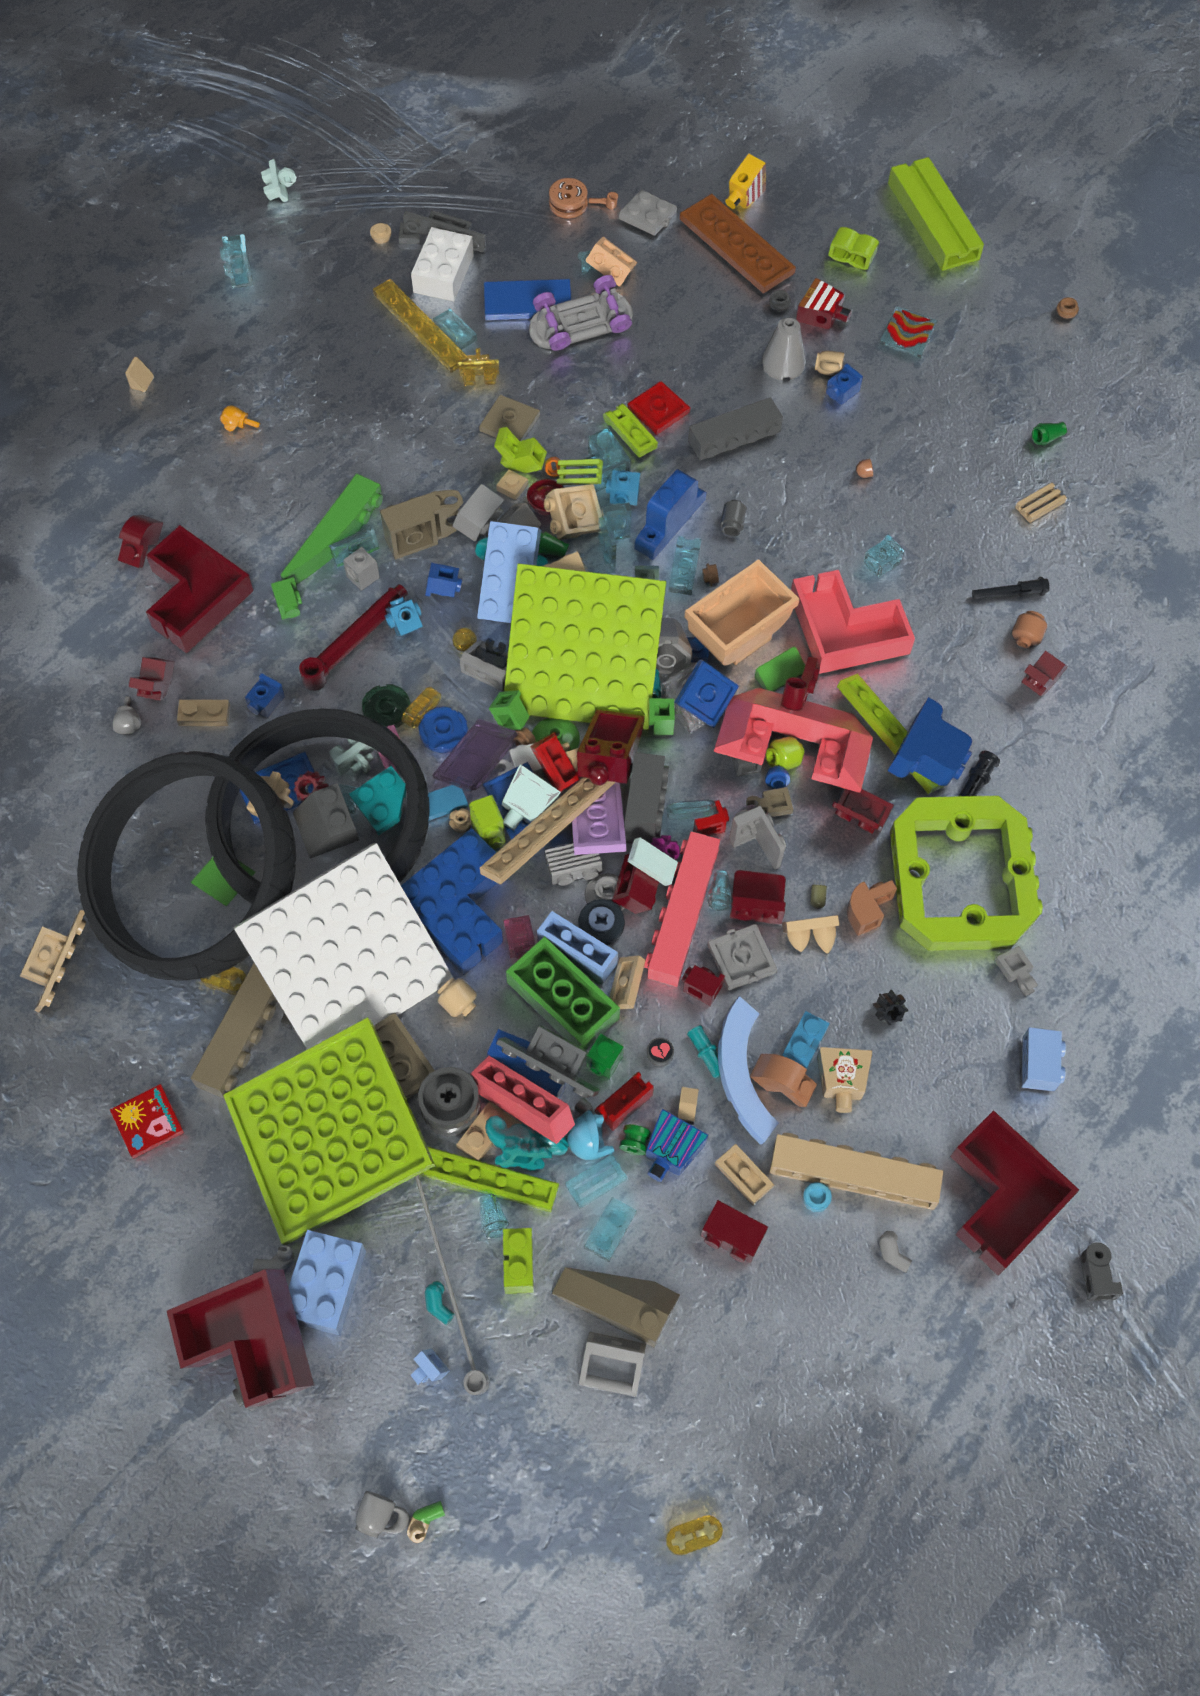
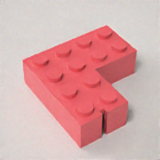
M839 570L818 574L815 592H812L815 581L814 575L793 579L791 591L799 598L795 611L813 658L818 659L816 668L820 669L819 674L909 655L911 653L915 637L900 599L853 608Z

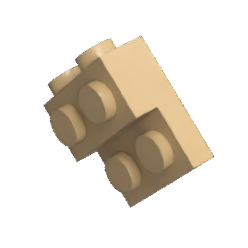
M594 484L553 489L546 495L544 507L551 514L550 529L553 534H556L558 539L577 538L582 534L602 532L606 529Z

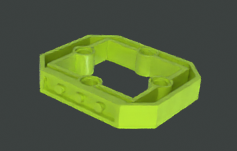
M999 796L917 797L894 821L890 830L900 928L928 951L1011 949L1035 923L1039 915L1042 914L1043 909L1042 901L1037 896L1039 878L1038 875L1034 874L1033 866L1036 864V855L1034 851H1031L1030 843L1032 842L1033 834L1031 827H1028L1027 818ZM955 822H961L965 828H960ZM1001 829L1005 859L1002 879L1008 885L1012 915L988 916L983 907L971 904L964 908L959 917L925 918L922 886L930 873V867L926 860L918 857L916 831L945 830L950 839L960 842L966 840L972 830ZM1013 868H1018L1022 874L1015 873ZM909 871H917L920 877H914ZM967 917L974 918L977 924L969 923Z

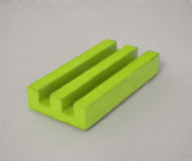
M558 460L560 470H557L559 475L557 484H601L602 460ZM597 466V468L566 469V467ZM596 474V478L565 479L566 475Z

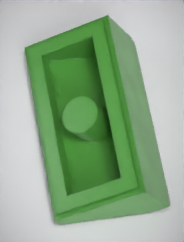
M794 646L759 666L755 671L754 678L763 689L775 692L785 686L788 678H799L802 676L805 663Z

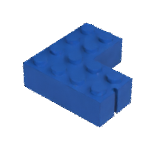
M472 828L401 885L435 946L463 975L482 961L478 945L481 944L482 954L486 957L503 943L502 930L475 903L498 884L480 874V867L495 855L496 852Z

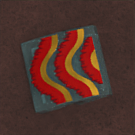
M897 306L882 335L880 344L921 358L938 320Z

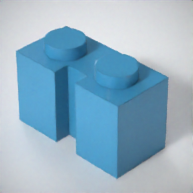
M805 1011L782 1056L808 1069L815 1052H817L826 1035L830 1023Z

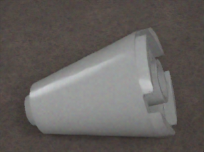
M783 318L779 321L762 355L764 371L770 377L777 380H783V377H790V380L795 379L805 369L806 359L800 323L794 318Z

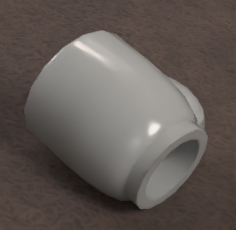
M365 1491L357 1511L355 1529L375 1538H378V1535L382 1532L397 1534L408 1526L410 1520L409 1513L404 1508L395 1506L396 1503L374 1492ZM393 1511L397 1512L398 1520L389 1528H385Z

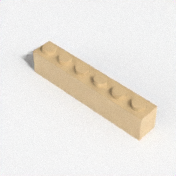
M792 1133L777 1134L769 1174L809 1183L820 1182L827 1187L934 1210L939 1204L943 1170L936 1169V1166L932 1164L908 1163L907 1159L901 1157L888 1159L881 1157V1154L874 1151L861 1153L853 1151V1148L847 1145H837V1147L826 1145L825 1141L819 1139L802 1140Z

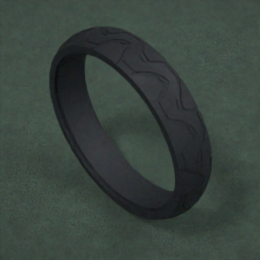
M324 708L292 712L263 724L234 747L227 757L243 763L252 770L279 749L301 740L316 737L347 738L366 744L380 752L397 768L406 785L407 811L405 822L396 844L385 859L399 884L407 876L420 855L428 830L430 813L428 788L424 774L414 755L398 736L387 727L371 718L358 713L355 714L351 711ZM215 777L208 794V806H206L205 826L209 848L223 878L242 898L253 904L261 882L247 873L238 863L230 834L232 809L240 789L228 779Z
M189 751L155 758L125 775L107 792L92 814L85 829L77 868L78 889L81 894L80 900L91 929L101 944H104L106 950L116 959L142 974H147L157 979L175 981L201 979L226 971L250 956L233 929L221 941L199 953L177 958H162L149 952L136 942L121 922L114 904L111 888L112 862L117 842L125 825L136 809L147 798L164 786L195 776L221 777L235 784L253 805L259 817L265 840V866L258 893L241 922L292 891L296 871V845L288 813L284 810V805L278 795L260 775L251 768L249 769L248 766L230 757L209 752Z

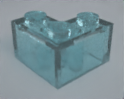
M609 428L588 436V455L590 457L586 459H600L603 461L601 484H594L595 491L598 492L606 488L607 479H612L613 470L630 472L631 459ZM579 466V469L597 468V466ZM596 474L579 475V478H596Z

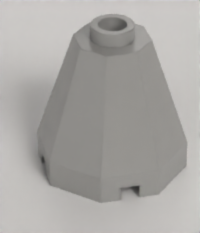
M663 618L656 669L659 671L660 678H662L661 674H670L669 678L676 679L690 670L692 648L681 624L674 618Z

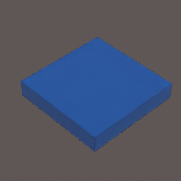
M699 660L674 703L708 726L715 728L739 685L706 662Z

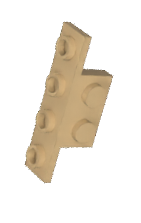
M80 910L76 915L67 936L43 926L38 933L20 974V977L45 986L34 1011L40 1012L44 1006L49 1007L54 998L55 992L51 991L55 982L60 983L66 968L62 967L65 958H71L76 944L72 943L76 934L81 935L86 921L82 920L85 914L83 910Z

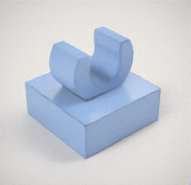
M433 1349L422 1350L414 1358L420 1367L411 1374V1377L419 1385L421 1382L425 1383L428 1379L432 1382L441 1380L450 1370Z

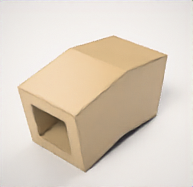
M682 1087L677 1117L687 1123L694 1124L699 1089Z

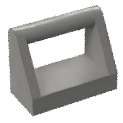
M478 640L460 657L461 672L503 692L507 666L502 670L477 658L475 654L478 646L486 648V642ZM504 652L502 655L508 659V653Z
M589 1332L579 1385L636 1397L646 1343ZM591 1354L635 1363L636 1370L633 1384L587 1374Z

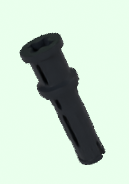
M989 751L980 752L979 760L975 767L969 770L970 778L959 796H967L969 791H971L969 796H977L981 787L991 780L990 775L994 768L1000 764V759L997 755Z

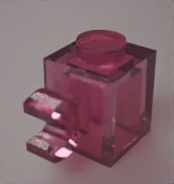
M529 915L503 920L510 959H520L535 945Z

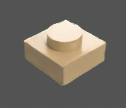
M508 470L496 485L497 491L517 500L528 486V479Z

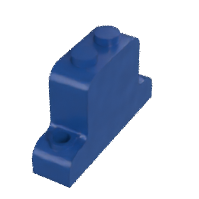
M679 469L673 472L648 502L646 524L635 540V550L652 560L658 556L706 500L707 492L698 487V480Z
M928 697L914 719L887 771L900 778H904L910 772L913 773L915 771L940 786H947L953 778L958 780L965 769L963 765L967 763L972 755V752L969 751L972 739L967 733L944 721L941 716L943 713L942 706Z

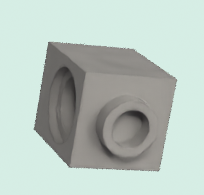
M362 547L343 560L346 576L361 591L380 578L377 561Z

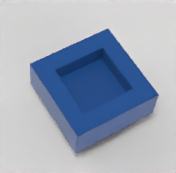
M687 637L692 648L691 663H698L699 660L708 662V649L696 637Z

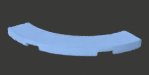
M739 996L728 1010L722 1024L721 1038L718 1042L719 1072L729 1102H732L739 1115V1121L761 1145L767 1140L779 1122L764 1107L750 1079L747 1066V1043L750 1030L759 1013Z

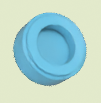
M820 1182L809 1184L803 1193L804 1205L813 1212H822L827 1209L832 1199L830 1189Z

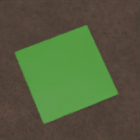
M212 857L191 883L227 906L238 893L223 878L213 860L214 857ZM238 860L241 867L251 876L256 873Z

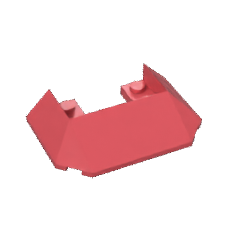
M756 688L733 696L727 706L714 752L762 765L772 731L820 744L811 777L812 780L858 793L861 792L873 736L854 714L809 701L804 702L801 710H789L781 705L783 694L762 688Z

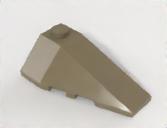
M565 1267L552 1292L553 1295L653 1348H655L680 1297V1294L655 1281Z

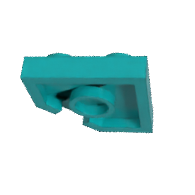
M392 765L349 793L352 801L378 836L400 822L402 804L406 796V785Z

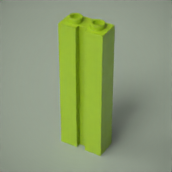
M930 158L916 160L910 166L905 163L891 167L888 185L941 271L980 260L984 243Z

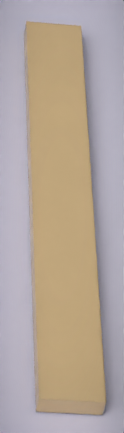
M583 777L480 867V874L501 885L616 782L607 781L605 784L597 786L591 783L589 778Z

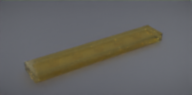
M391 279L373 288V295L451 373L469 362L468 356Z

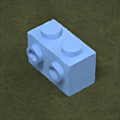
M1030 1027L1023 1035L1022 1088L1055 1091L1061 1083H1064L1065 1067H1061V1057L1065 1055L1066 1044L1065 1041H1062V1031Z

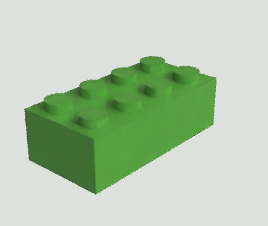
M545 936L506 971L507 983L563 1038L585 1050L595 1043L600 1033L603 1035L620 1019V1007Z

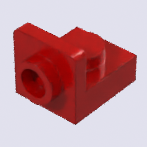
M720 800L714 801L713 815L704 814L694 820L693 832L706 836L725 832L726 824L729 822V814L726 807L722 808Z

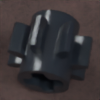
M890 990L889 993H880L877 1003H873L877 1011L875 1015L879 1021L885 1019L888 1025H891L892 1022H901L904 1013L908 1012L907 1007L904 1005L906 1002L905 998L901 994L896 996L893 990Z

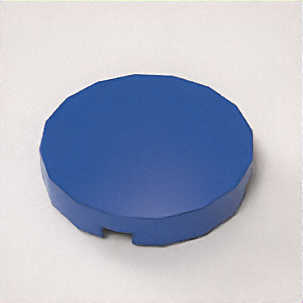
M436 707L428 711L419 723L420 740L432 752L441 754L453 752L465 743L468 736L467 720L458 710L456 712L450 707Z

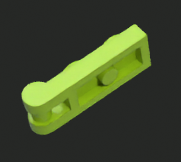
M623 403L616 406V410H609L603 414L605 423L617 432L639 458L658 448L657 440Z

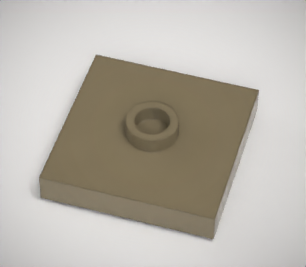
M499 395L480 424L479 430L497 438L499 428L507 427L519 441L525 440L538 420L540 410Z

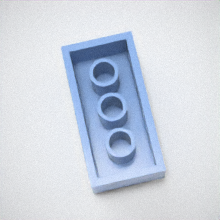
M490 521L478 619L511 623L517 564L537 566L541 529Z

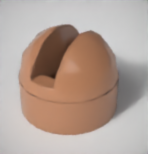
M870 458L859 461L856 471L860 477H873Z

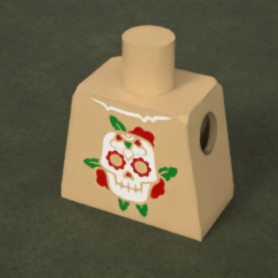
M820 1047L817 1054V1063L822 1094L825 1098H836L837 1112H852V1100H861L863 1098L868 1080L872 1050Z

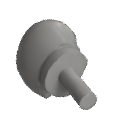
M128 696L125 697L124 706L118 707L113 718V730L118 734H132L142 724L140 716L135 712L134 708L130 707L131 698Z

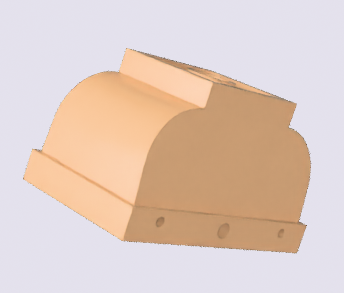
M758 559L685 610L684 618L688 621V630L724 666L731 663L737 665L771 640L772 634L784 625L791 616L793 609L798 606L799 598Z

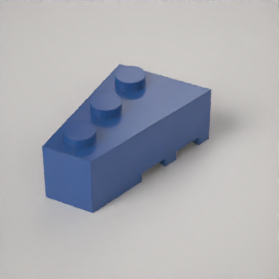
M498 1029L489 1047L487 1056H491L561 1099L567 1083H564V1085L556 1083L549 1078L550 1074L542 1069L540 1071L533 1070L526 1066V1060L519 1056L512 1058L501 1051L502 1047L496 1044L499 1038L506 1037L526 1049L530 1042Z

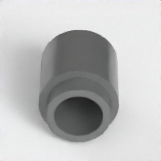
M731 500L724 504L720 526L722 532L727 536H738L743 530L747 508L741 501Z

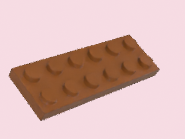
M713 194L708 195L680 213V220L763 294L795 274L796 267Z

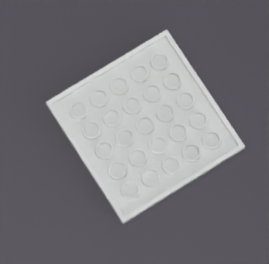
M376 843L369 845L233 927L307 1050L367 1017L372 1020L375 1026L393 1013H396L398 1016L439 990L449 979L453 978Z

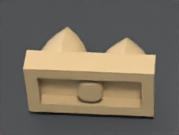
M838 915L782 922L783 933H787L788 939L795 949L802 952L806 948L810 939V930L813 929L817 944L826 954L831 951L834 945L836 926H839Z

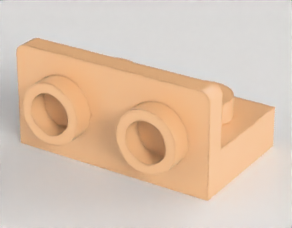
M602 237L595 244L586 259L588 264L604 276L612 275L618 286L623 284L626 277L638 263L605 237Z

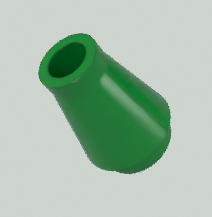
M1064 422L1039 423L1032 430V439L1035 444L1045 446L1055 439L1066 435L1067 426Z
M546 531L544 533L541 532L538 553L564 557L569 544Z

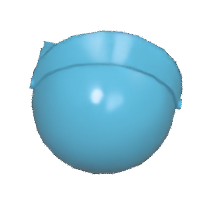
M587 1110L582 1116L574 1120L575 1126L567 1133L568 1146L577 1157L583 1160H595L611 1155L615 1151L613 1146L604 1145L602 1135L603 1115H593L590 1110Z

